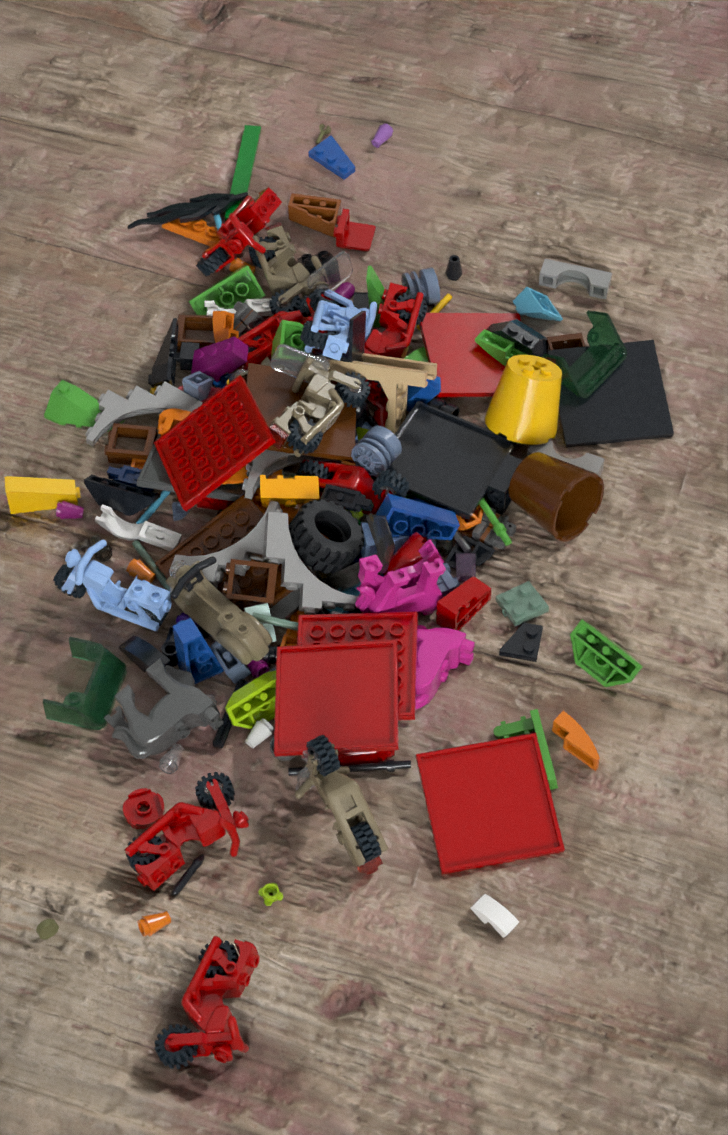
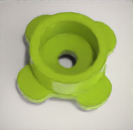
M276 883L266 884L263 888L259 889V896L263 897L266 906H271L273 902L283 899V893L279 892Z

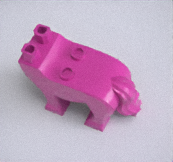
M428 540L419 550L423 558L421 561L413 566L387 572V575L383 577L377 574L383 567L377 555L359 559L360 570L358 578L361 584L357 587L360 594L356 598V608L363 613L422 612L423 615L434 613V610H437V601L443 597L437 585V580L445 572L446 568L443 565L444 560L432 541Z
M418 625L416 709L422 708L433 699L441 683H445L450 669L458 668L460 662L470 666L474 658L472 651L475 647V642L466 639V633L449 628L427 629L423 625Z

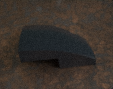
M461 534L471 550L468 553H464L456 542L444 564L447 563L450 568L462 570L480 566L494 554L495 550L480 541L476 542Z

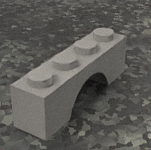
M545 259L540 271L539 285L556 289L563 283L575 282L583 285L588 290L589 296L606 299L611 286L612 273Z
M551 440L544 444L530 445L527 451V456L535 452H541L592 471L599 477L603 471L604 458L589 453L576 459L564 458L556 453L553 448V441Z

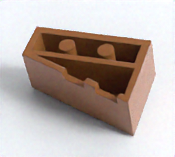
M291 193L288 203L289 220L333 237L334 228L338 227V215H341V200Z

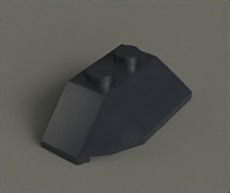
M518 319L491 324L486 329L514 342L515 349L528 355L548 360L546 337Z
M92 474L84 479L85 486L99 506L103 504L111 507L113 511H120L127 516L134 515L159 499L161 495Z

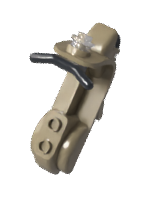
M212 556L201 562L196 561L191 566L186 565V562L183 560L175 561L170 567L171 576L166 580V583L170 587L171 597L180 609L241 663L246 665L252 660H261L269 652L268 645L272 642V638L255 617L240 610L206 579L202 570L215 564L216 558Z

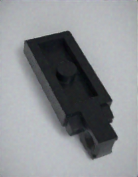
M326 484L320 498L325 500V502L333 501L334 504L343 506V509L360 512L361 509L372 512L374 507L372 500L366 499V496L361 494V492Z

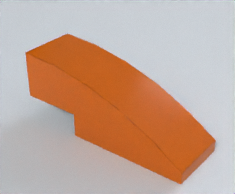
M213 311L215 343L232 337L238 338L239 331L233 330L234 313Z
M562 711L553 721L552 732L564 740L563 748L596 771L600 760L596 747L585 730L570 715Z

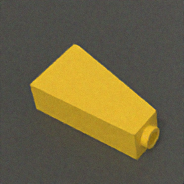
M4 477L5 492L11 514L57 509L58 502L63 501L78 506V498H81L80 487H76L75 480Z

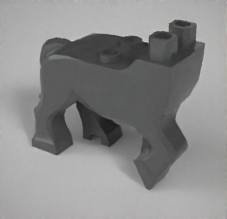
M158 659L146 669V672L167 694L155 704L149 716L137 710L135 693L128 684L114 696L120 704L115 708L117 713L112 717L109 714L104 717L114 728L112 738L122 740L131 755L137 759H144L150 755L166 751L180 739L186 738L195 727L210 725L215 731L224 723L214 702L200 689L195 687V680L192 674L168 665L165 667L161 659Z

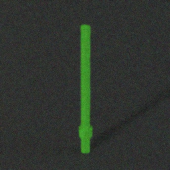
M483 498L479 505L493 525L494 532L497 536H500L506 546L510 545L512 541L506 533L507 529L503 523L499 522Z

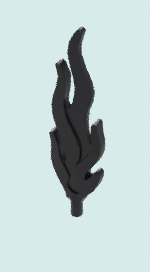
M245 192L237 195L233 193H212L190 198V202L176 203L155 212H148V218L134 221L127 227L131 229L139 225H160L179 218L180 223L191 222L204 218L212 213V216H215L237 204V201L244 200L248 193Z

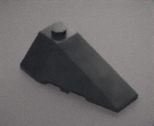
M173 318L152 367V374L148 376V384L152 388L159 385L162 386L164 381L175 387L179 331L177 318Z

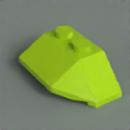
M276 670L264 673L232 694L225 707L232 725L252 729L255 723L262 718L268 722L275 718Z

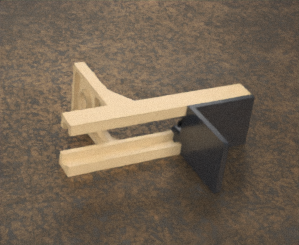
M361 311L350 319L349 347L346 354L342 353L340 361L323 356L324 350L320 348H313L310 353H307V358L311 357L312 359L322 361L327 372L335 370L342 374L349 372L350 375L352 372H355L356 376L358 373L361 374L360 378L365 377L369 380L379 381L389 400L386 404L388 418L386 419L385 428L395 434L406 419L408 385L425 388L428 385L426 379L434 380L437 376V363L364 353L366 311Z

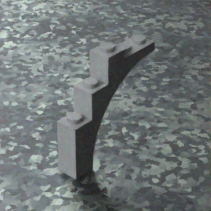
M165 381L162 386L159 385L154 395L137 385L134 390L131 389L128 392L126 399L107 390L106 394L102 393L98 400L99 410L102 412L97 414L95 418L96 423L93 428L89 427L85 434L87 437L86 442L93 447L100 437L113 427L114 423H120L125 419L150 413L161 414L164 410L171 408L192 412V410L200 407L203 402Z
M265 450L246 465L248 479H244L243 482L244 498L252 500L257 488L260 486V475H266V478H268L274 472L284 467L301 463L304 459L335 463L342 462V460L306 455L296 457L292 453Z
M270 501L265 514L256 527L234 545L207 555H175L169 573L172 575L180 566H191L196 561L201 562L213 556L217 560L216 563L203 569L202 572L206 579L217 589L218 584L223 580V572H226L227 562L230 563L231 559L263 561L265 517L268 512L283 513L279 503ZM236 564L235 574L245 576L246 570H249L250 566Z
M268 512L265 517L263 562L282 564L281 587H286L287 590H297L300 588L299 611H303L306 615H315L322 609V606L325 609L340 607L345 611L357 609L355 602L358 596L345 594L329 587L318 580L306 568L292 544L288 525V513Z

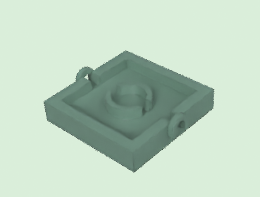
M529 581L496 596V602L501 607L503 615L505 617L508 616L515 627L549 612V606Z

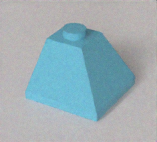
M527 286L513 300L516 311L522 316L526 315L531 318L554 321L563 320L547 295Z

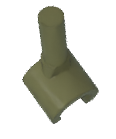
M320 124L319 129L321 132L316 144L321 142L324 135H328L331 132L329 125L324 130L325 125Z

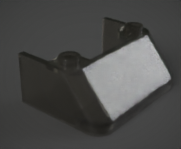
M367 515L366 519L378 552L374 555H377L383 564L382 569L377 573L381 575L389 567L395 544L386 517ZM359 562L334 574L330 572L324 574L321 571H316L321 582L342 593L361 584L358 578Z

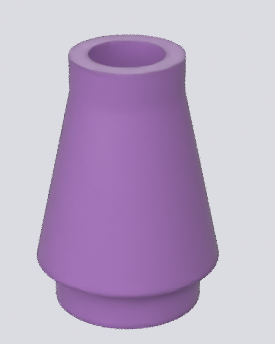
M386 123L380 125L371 141L372 145L379 148L380 145L391 138L393 133L392 127Z

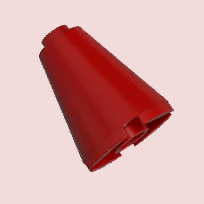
M415 532L387 561L383 566L384 571L382 573L384 576L387 575V572L413 566L423 559L419 550L425 543L421 542L424 538L419 533Z

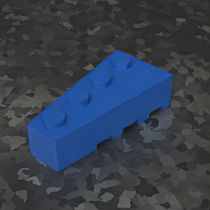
M387 493L371 522L376 537L391 535L392 538H399V536H411L417 532L422 537L436 540H452L460 526L453 511Z
M191 618L179 621L176 625H173L179 670L190 672L195 680V684L224 672L212 649Z

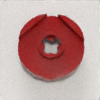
M137 789L131 792L126 802L124 801L123 803L124 817L133 829H147L164 815L165 806L163 798L160 794L151 792V789ZM142 805H145L146 808L149 807L146 812L139 811Z

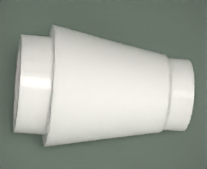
M263 718L257 721L245 740L246 744L254 749L272 735L273 726Z

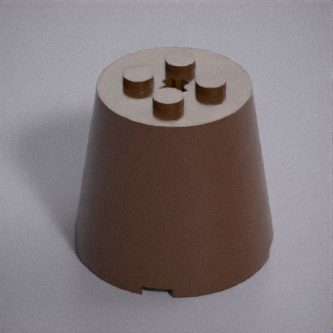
M541 452L530 454L519 464L509 486L510 499L554 538L562 542L576 538L589 526L587 522L593 513L597 514L604 494V482L596 473Z

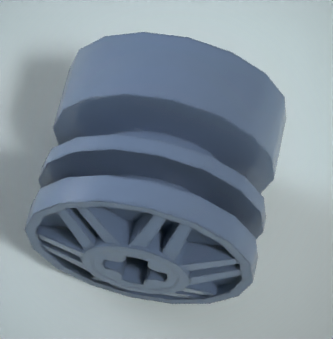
M432 267L421 269L419 271V278L415 271L410 272V275L409 273L402 274L401 282L402 286L407 287V295L409 292H412L413 296L417 292H422L426 305L440 302L439 282Z
M373 426L353 447L351 456L356 466L364 467L370 476L377 477L379 472L382 470L386 471L401 454L402 446L396 435L389 429L382 426Z

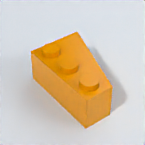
M260 475L262 505H266L268 508L270 501H276L279 504H285L286 507H295L297 504L319 500L318 476L283 478V475H277V478L266 479V475Z

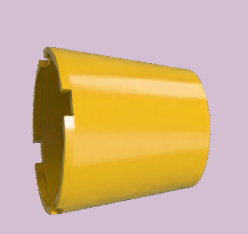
M516 355L509 358L484 418L486 426L496 435L501 433L507 436V440L522 444L538 445L548 443L550 438L554 439L558 424L562 380L561 369L555 363L538 356Z

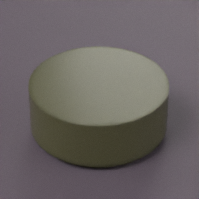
M46 919L36 928L38 936L43 940L51 938L59 930V926L54 919Z

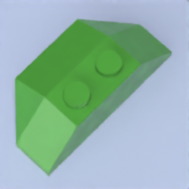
M581 619L570 634L575 663L605 687L631 683L643 667L633 656L583 619Z

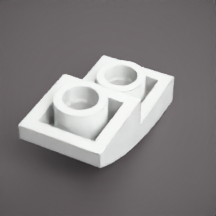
M486 894L470 908L484 924L489 922L503 938L519 923L505 907Z

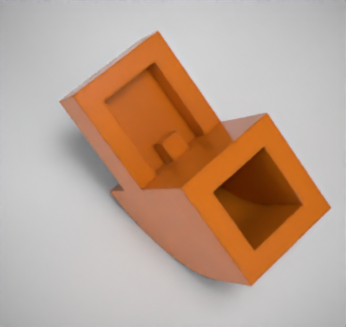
M177 408L164 410L159 416L158 434L163 436L191 412Z

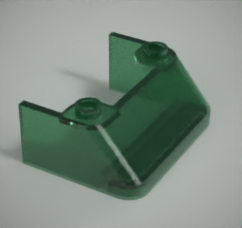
M590 310L586 312L593 325L587 334V342L590 347L570 368L564 357L548 354L542 356L544 359L555 363L561 369V384L578 397L588 398L626 359L627 350L608 313Z
M69 637L72 657L96 662L84 693L71 692L65 697L63 703L43 699L42 703L46 719L92 730H101L107 724L104 717L111 714L116 702L114 696L120 692L127 674L126 665L100 643Z

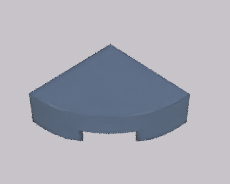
M172 502L174 521L187 516L190 509L186 512L182 509L180 502Z

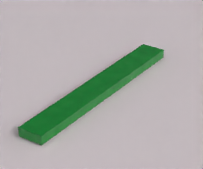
M245 125L230 194L237 195L245 192L248 193L261 135V126ZM243 200L237 201V204L226 210L225 221Z

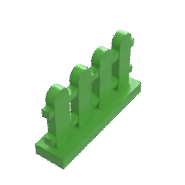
M538 709L530 711L531 718L526 719L525 716H522L520 721L508 724L505 721L500 722L501 725L496 726L493 730L494 736L497 739L509 738L520 734L526 735L535 731L550 790L558 788Z

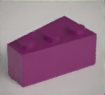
M232 337L194 350L191 374L200 371L218 382L221 380L222 375L227 372L230 374L247 362L249 346L236 337Z

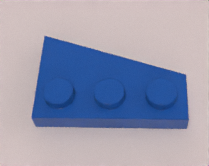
M332 135L308 151L310 158L343 180L355 172L354 164Z

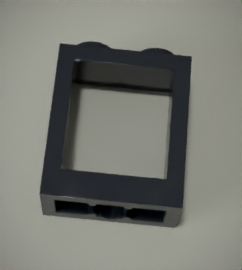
M507 454L490 481L487 491L488 505L501 515H504L512 502L509 496L510 481L516 468L523 461Z

